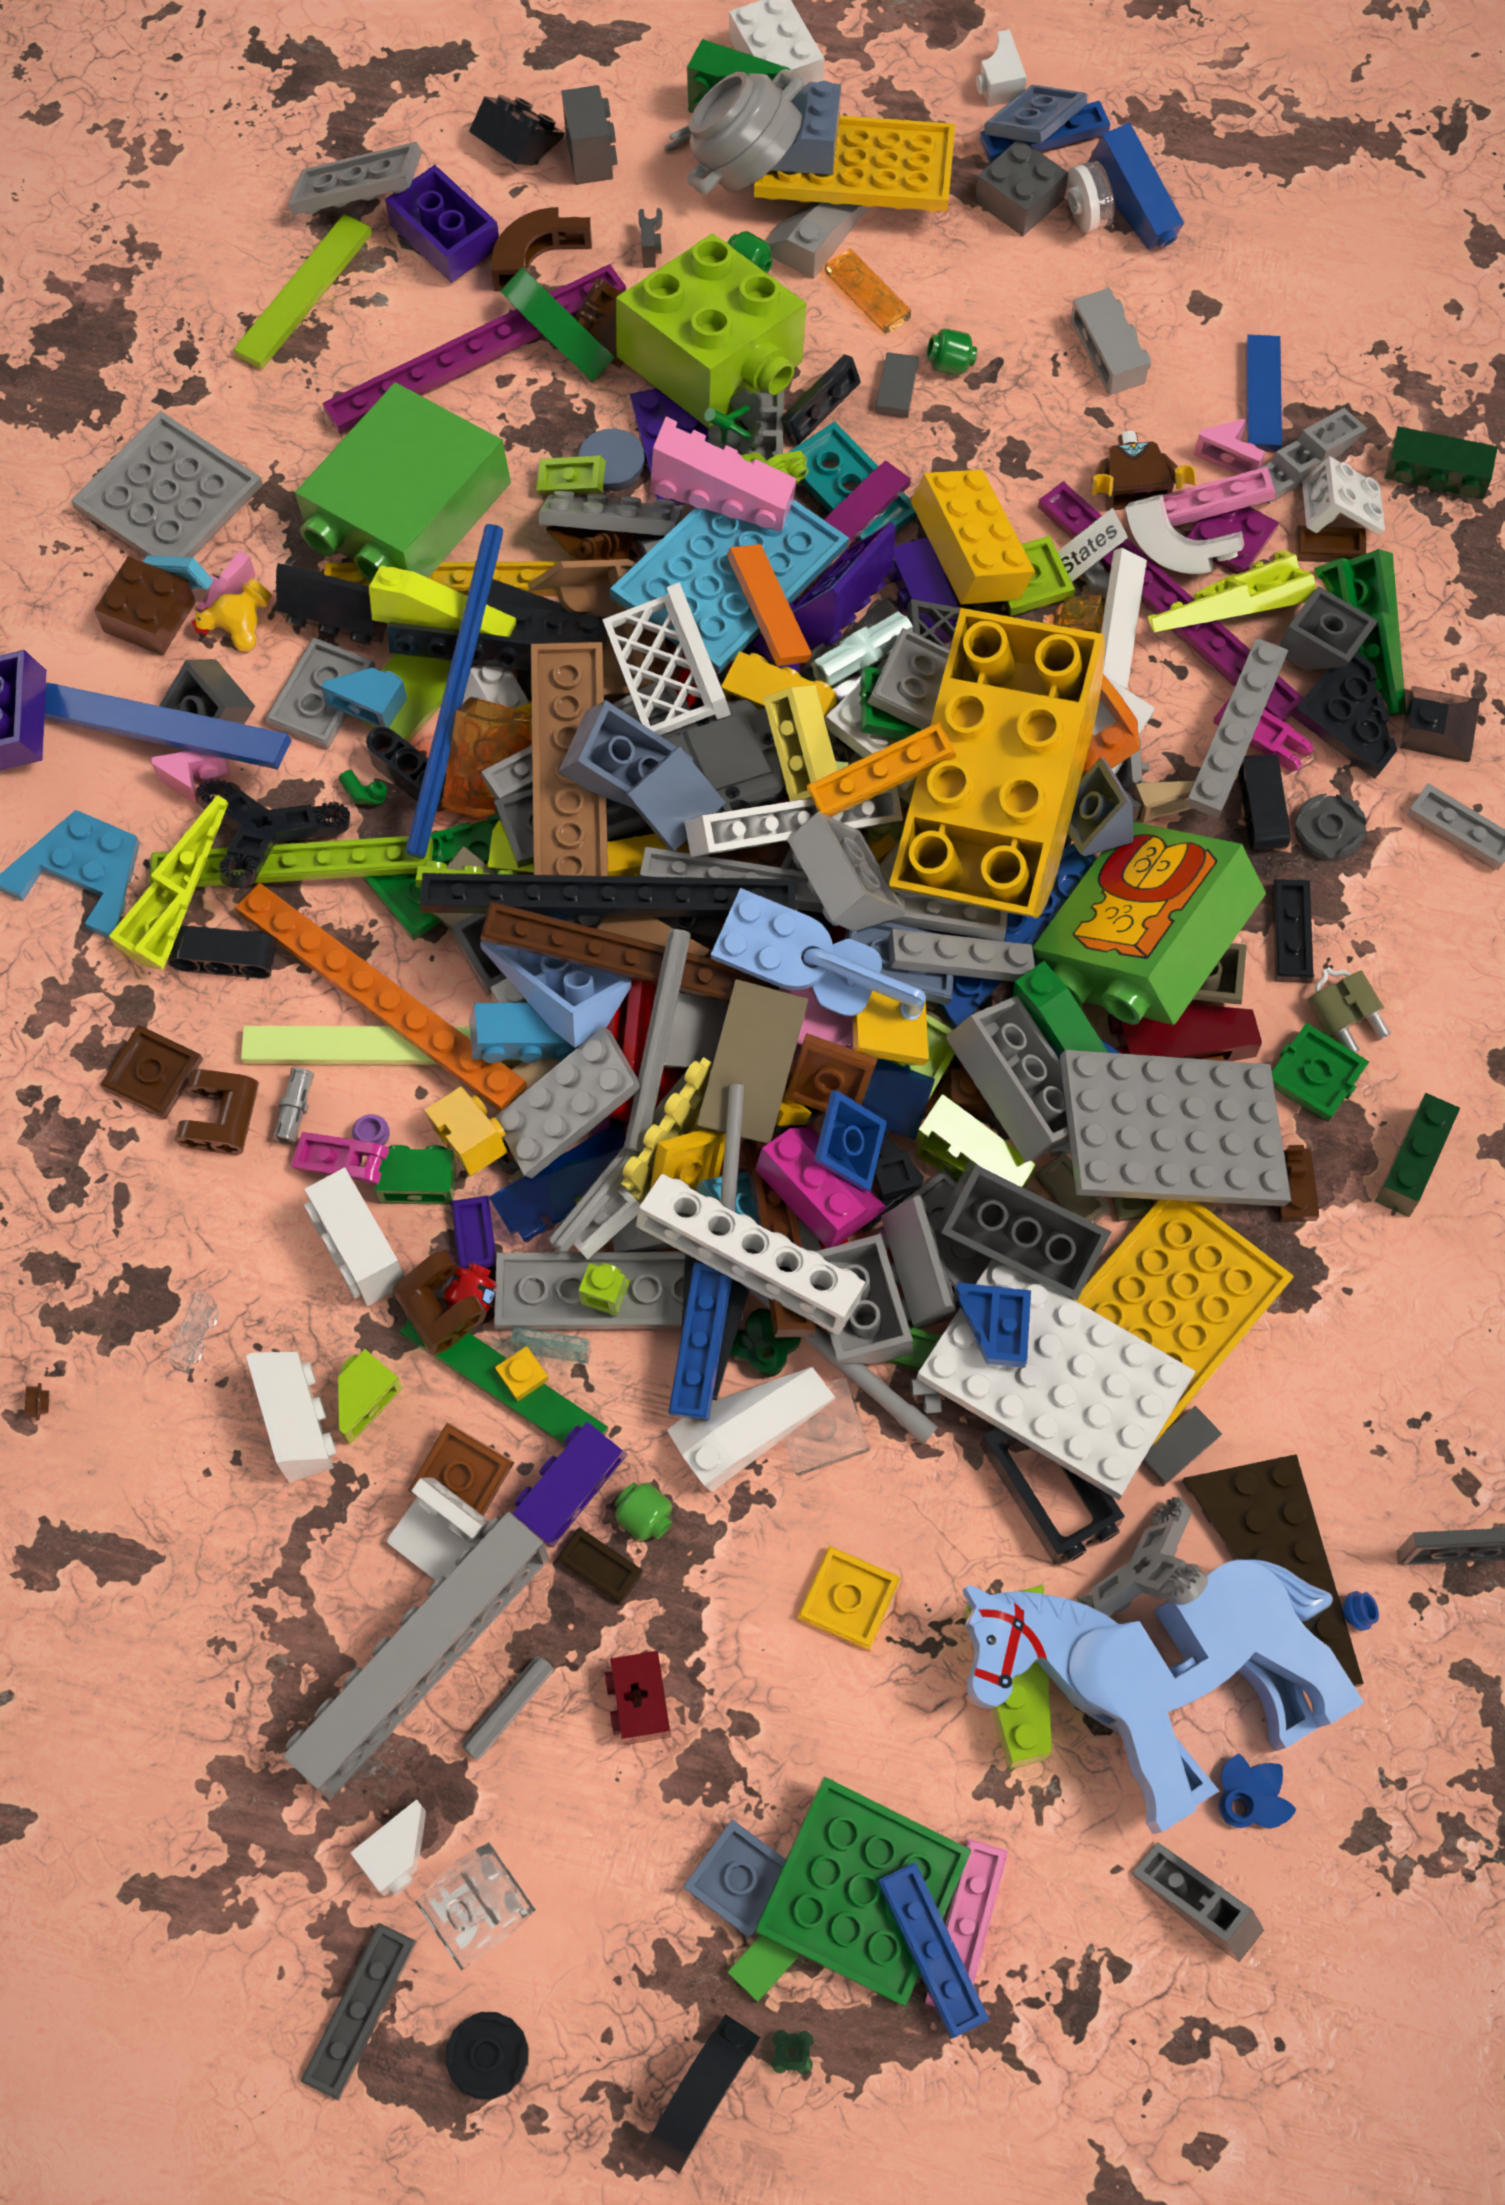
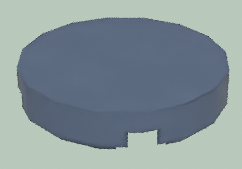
M617 428L602 429L591 434L582 443L578 452L579 457L601 455L606 460L603 490L607 491L621 490L631 486L638 480L637 476L640 475L641 471L643 472L645 467L644 448L639 439L630 432Z

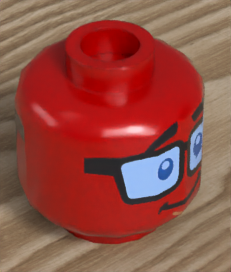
M472 1262L469 1263L468 1268L458 1267V1271L448 1280L442 1294L443 1301L448 1304L446 1310L464 1298L476 1296L487 1314L497 1290L496 1282L488 1278L491 1270Z

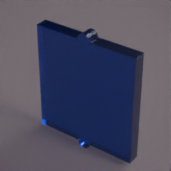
M877 1058L861 1106L887 1121L884 1133L890 1131L915 1140L935 1079L910 1070L909 1065L902 1067Z

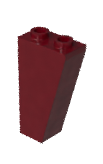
M1189 1004L1175 1025L1142 1017L1138 1024H1128L1117 1019L1111 1013L1108 1014L1109 1030L1111 1035H1117L1119 1047L1116 1050L1121 1054L1205 1059L1223 1055L1224 1061H1236L1256 1057L1262 1044L1253 1009Z

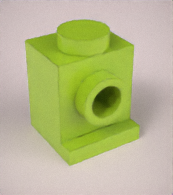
M589 1263L578 1290L581 1305L617 1316L630 1280L626 1279V1276L621 1274L622 1271L614 1265L600 1263L597 1266Z

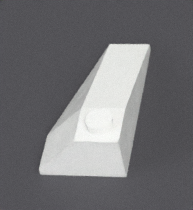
M810 1367L712 1401L709 1421L683 1417L667 1429L681 1455L702 1484L711 1492H714L836 1398L814 1368Z

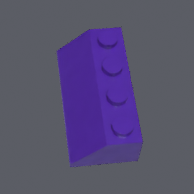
M892 522L846 549L792 609L810 650L822 643L825 647H828L842 636L839 630L849 626L857 618L854 613L859 612L871 602L869 596L874 595L885 586L886 583L883 579L893 567L896 527Z

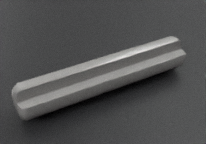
M536 1656L463 1742V1749L471 1757L479 1760L484 1756L554 1671L552 1665L540 1656Z

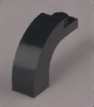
M725 2014L692 2063L643 2150L679 2174L761 2037Z

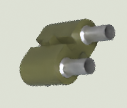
M1329 967L1321 971L1322 979L1315 986L1316 993L1309 997L1307 1001L1329 1037L1337 1035L1342 1045L1356 1053L1360 1048L1348 1030L1352 1025L1359 1024L1368 1019L1380 1040L1391 1034L1379 1014L1385 1007L1362 970L1351 974L1346 970L1333 971ZM1328 974L1334 977L1346 976L1340 982L1321 990V986L1328 979Z

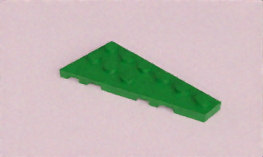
M498 814L489 815V819L475 824L466 822L431 833L430 836L433 840L432 861L448 865L459 849L464 846L488 866L492 831L499 821ZM417 873L362 877L413 941L441 922L431 913H421L420 904L417 903L421 898V887H415Z

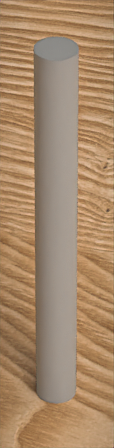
M729 1084L720 1200L724 1207L735 1212L744 1098V1085ZM718 1231V1236L725 1235L724 1233Z

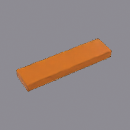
M762 545L730 547L726 556L776 665L782 666L809 662L812 653Z

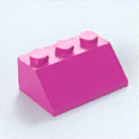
M812 1127L790 1128L761 1149L755 1170L826 1248L837 1246L884 1212L886 1206L872 1191H863L814 1161L820 1135Z

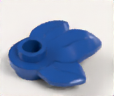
M1236 1754L1224 1765L1221 1773L1224 1793L1220 1797L1218 1807L1222 1819L1228 1825L1234 1828H1246L1254 1823L1263 1828L1272 1829L1286 1823L1295 1814L1296 1808L1294 1805L1278 1797L1283 1782V1767L1281 1764L1264 1763L1250 1768L1244 1757ZM1233 1801H1241L1245 1805L1246 1811L1243 1815H1237L1233 1812Z

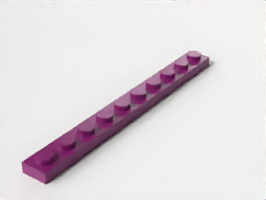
M608 264L549 294L575 318L596 277L606 281L621 292L626 291V285L611 264ZM515 309L323 402L324 411L338 433L342 434L354 428L395 382L418 395H422L543 336V334L518 309Z
M1064 481L1040 498L1038 508L1072 539L1102 516ZM1128 539L1124 540L1100 559V562H1102L1104 568L1109 573L1111 572L1114 550L1124 548L1147 560L1141 602L1155 615L1171 610V605L1176 602H1182L1185 605L1195 600ZM1218 620L1172 629L1234 687L1236 686L1251 650ZM1278 675L1264 710L1285 722L1291 717V714L1304 698Z

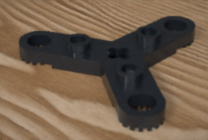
M216 778V781L210 779V782L205 780L204 784L200 783L197 788L198 803L203 809H206L213 801L214 796L212 795L210 798L211 794H220V797L228 802L222 822L237 833L227 849L226 856L220 861L219 871L222 883L232 888L247 887L255 882L276 843L344 833L350 827V810L348 811V807H345L344 804L339 805L338 802H335V805L329 802V805L323 803L322 806L315 807L309 804L268 810L241 790L237 791L224 779L222 781ZM336 817L337 819L336 822L335 819H332V822H330V819L326 821V818ZM233 870H244V873L240 872V875H238V872H236V875H234Z

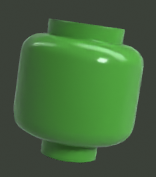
M650 1483L630 1484L614 1503V1506L617 1508L615 1513L616 1521L638 1541H645L652 1536L658 1540L668 1531L673 1523L669 1519L673 1509L672 1503Z

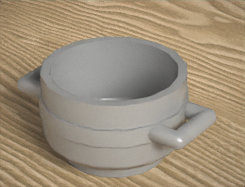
M787 69L781 70L773 80L765 74L750 73L746 75L744 72H735L715 84L701 99L690 117L688 126L691 131L690 150L699 163L687 176L688 184L702 194L710 193L718 183L725 190L735 192L749 187L765 176L782 159L800 130L802 115L791 101L804 87L803 78Z

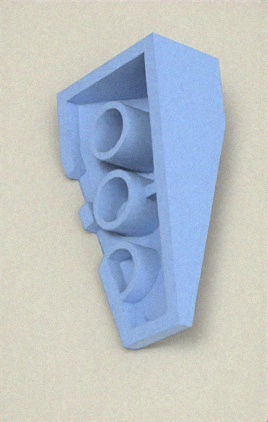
M486 941L480 942L481 949L547 1025L575 1048L584 1043L600 1028H607L631 988V980L626 977Z

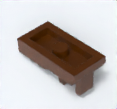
M1288 1145L1287 1149L1284 1150L1291 1201L1286 1206H1278L1280 1223L1317 1221L1320 1215L1311 1150L1304 1149V1145Z

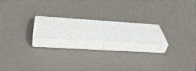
M1120 548L1113 552L1101 634H1104L1105 638L1103 674L1127 689L1147 560L1124 548Z

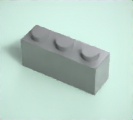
M1110 288L1073 299L1070 321L1108 394L1112 395L1145 384L1148 369L1151 368V360L1147 350H1142L1138 342L1134 325L1129 324L1125 318L1122 302L1114 297Z

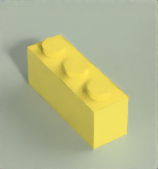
M816 685L791 687L763 697L790 802L812 798L807 785L838 771Z

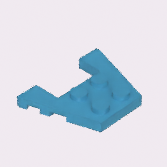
M75 810L0 874V891L24 901L41 872L44 871L101 896L86 920L85 925L88 930L110 939L109 935L119 924L121 914H124L126 906L125 896L128 883H131L140 842L136 835Z

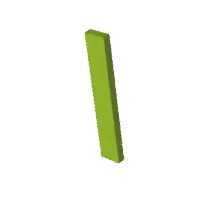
M343 214L233 349L235 357L263 370L372 235L371 227Z

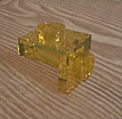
M1103 595L1066 597L1057 626L1101 633L1106 604Z

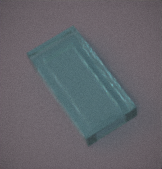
M519 1327L513 1328L511 1343L514 1352H518L527 1346L532 1354L536 1356L589 1364L591 1348L589 1340L586 1338Z

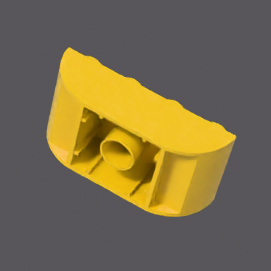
M965 608L960 609L931 725L938 722L941 723L956 753V758L942 761L931 770L917 776L889 883L890 888L1031 918H1038L1041 915L1051 894L1059 869L1094 729L1104 669V634Z

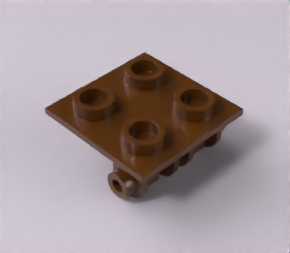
M596 277L575 319L615 357L612 364L620 368L623 361L617 357L616 297L623 292Z
M563 526L546 527V531L575 561L633 560L638 557L631 549L633 542L636 540V533Z

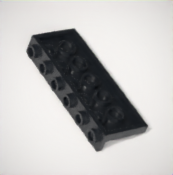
M487 602L486 605L516 618V625L510 637L479 633L472 663L531 671V644L602 642L604 650L608 633L602 619L608 617ZM389 622L387 626L389 652L452 661L459 630Z

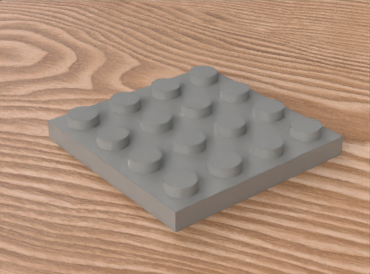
M159 411L94 476L71 502L73 507L145 557L152 555L193 558L263 486L260 476L162 411Z

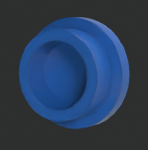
M1353 1591L1346 1595L1345 1603L1343 1604V1614L1346 1621L1358 1631L1369 1630L1372 1624L1377 1623L1379 1619V1610L1375 1599L1367 1592Z

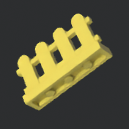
M702 1058L700 1063L694 1061L689 1066L684 1077L686 1084L680 1094L675 1092L668 1098L664 1106L665 1117L659 1126L654 1124L648 1129L643 1139L645 1148L638 1158L636 1156L631 1157L623 1169L622 1175L625 1178L621 1185L640 1204L650 1191L658 1142L705 1129L697 1126L712 1070L710 1068L713 1065L705 1058Z

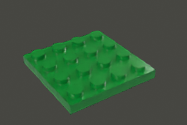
M822 1777L753 1932L901 2006H906L918 1979L919 1971L878 1886L877 1880L916 1862L943 1919L972 1850L827 1777Z

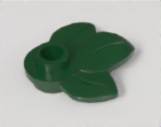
M757 1308L749 1315L746 1321V1330H738L731 1355L736 1360L749 1362L751 1368L759 1375L773 1377L783 1370L787 1363V1355L799 1347L801 1337H774L770 1310ZM768 1354L773 1355L771 1358H763V1357H762V1356L768 1355Z

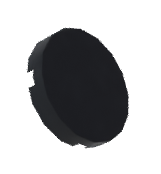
M479 2012L466 2018L453 2030L446 2045L445 2064L451 2080L461 2092L480 2100H495L511 2093L522 2082L529 2066L530 2048L524 2031L513 2019L498 2012Z

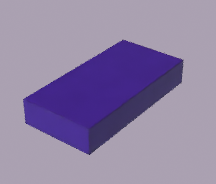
M488 1195L451 1201L459 1267L468 1268L469 1263L472 1262L491 1271L496 1270L497 1255Z

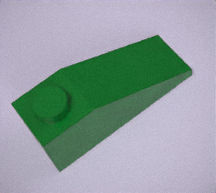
M1045 961L1015 981L1012 997H1019L1044 1037L1060 1055L1065 1050L1109 1053L1069 989Z

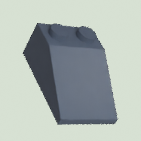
M605 700L585 712L558 772L590 792L634 808L624 795L672 752L676 746Z

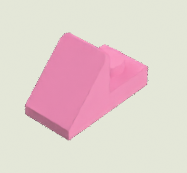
M1240 419L1202 429L1198 436L1194 455L1237 474H1242L1262 467L1266 451L1257 448L1251 443H1245L1240 440L1246 422L1245 419Z
M194 751L151 757L159 781L194 803H198L195 780H214L219 776L229 775L226 758Z

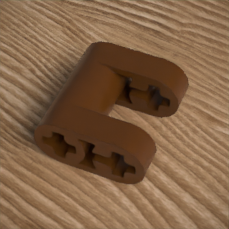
M205 1069L192 1070L187 1091L200 1098L221 1101L216 1124L181 1120L178 1122L174 1141L180 1146L194 1150L231 1155L242 1154L259 1082L252 1077L241 1074Z
M441 1250L427 1257L399 1281L392 1290L430 1355H437L450 1349L481 1323L487 1315L476 1296L460 1300L446 1312L438 1302L434 1292L458 1271L456 1262L447 1250Z

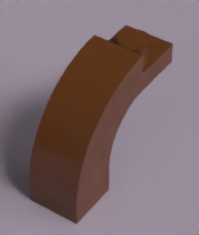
M549 207L532 211L513 221L501 233L493 249L491 273L494 291H501L522 267L528 272V268L533 260L547 251L556 249H592L590 217H559V208Z

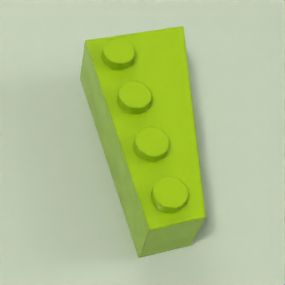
M1044 1585L1017 1592L1044 1594ZM967 1604L964 1612L966 1621L972 1611L969 1604ZM1033 1662L1024 1673L1013 1678L1012 1692L1009 1698L1004 1703L991 1708L1009 1770L1048 1760L1052 1753L1048 1674L1038 1663Z

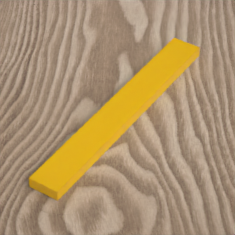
M561 561L496 562L492 579L539 596H558L556 589L529 590L528 583ZM442 562L430 575L429 579L468 596L476 562ZM325 563L324 575L367 586L371 584L358 571L354 563Z

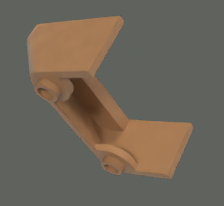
M629 559L561 561L529 582L528 587L529 590L556 589L561 605L570 613L610 617L627 610L610 598V588L636 563ZM625 623L613 629L616 635L629 639L636 626ZM643 629L637 642L651 647L658 633ZM608 636L603 650L604 701L606 700L613 704L631 694ZM663 641L659 650L668 653ZM620 645L622 651L625 646ZM632 649L626 663L640 668L647 654ZM654 657L647 671L662 676L669 662ZM674 671L670 677L672 680H675ZM630 673L631 676H632V679L634 680V678H635L636 675ZM643 678L637 691L654 683V681Z

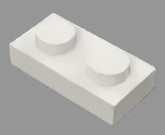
M621 1185L574 1243L576 1248L588 1260L638 1215L640 1203Z

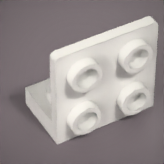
M1328 456L1302 480L1306 527L1318 533L1327 524L1333 522L1339 513H1342L1378 535L1385 531L1381 488L1373 478H1366L1354 471L1349 464L1341 463Z
M420 1478L411 1490L418 1497L387 1538V1543L436 1581L441 1576L447 1578L455 1570L457 1558L467 1547L472 1546L475 1548L485 1537L482 1533L490 1521L435 1478Z

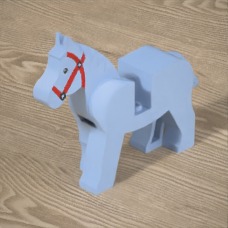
M1234 1560L1205 1573L1208 1577V1584L1195 1600L1184 1605L1165 1601L1154 1609L1155 1614L1184 1659V1662L1181 1661L1171 1668H1168L1140 1621L1118 1624L1106 1614L1085 1604L1041 1593L1002 1592L990 1595L971 1585L962 1590L972 1610L964 1625V1628L969 1630V1636L974 1646L973 1663L966 1683L967 1694L972 1703L985 1709H991L1004 1703L1012 1692L1013 1678L1024 1673L1033 1662L1038 1663L1075 1707L1122 1737L1131 1772L1144 1795L1146 1825L1152 1834L1162 1833L1197 1811V1805L1219 1792L1218 1788L1174 1735L1168 1715L1169 1711L1178 1709L1203 1697L1238 1672L1251 1684L1258 1694L1266 1715L1268 1742L1274 1751L1288 1748L1317 1728L1336 1722L1364 1704V1701L1330 1647L1316 1638L1302 1623L1330 1607L1333 1601L1332 1595L1308 1584L1289 1570L1270 1562L1261 1560ZM1303 1690L1308 1695L1311 1701L1313 1714L1304 1697Z

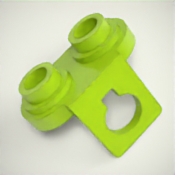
M800 450L775 455L768 461L759 452L741 455L744 460L750 463L757 459L797 478L796 483L803 480L809 472V469L806 467L807 457Z

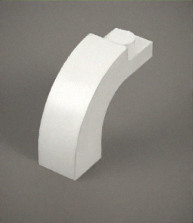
M1162 494L1129 502L1125 507L1130 529L1139 546L1151 559L1177 572L1190 574L1211 572L1214 567L1212 557L1217 556L1218 561L1235 558L1238 556L1237 551H1241L1245 545L1242 531L1208 540H1192L1182 536L1173 528L1168 519Z

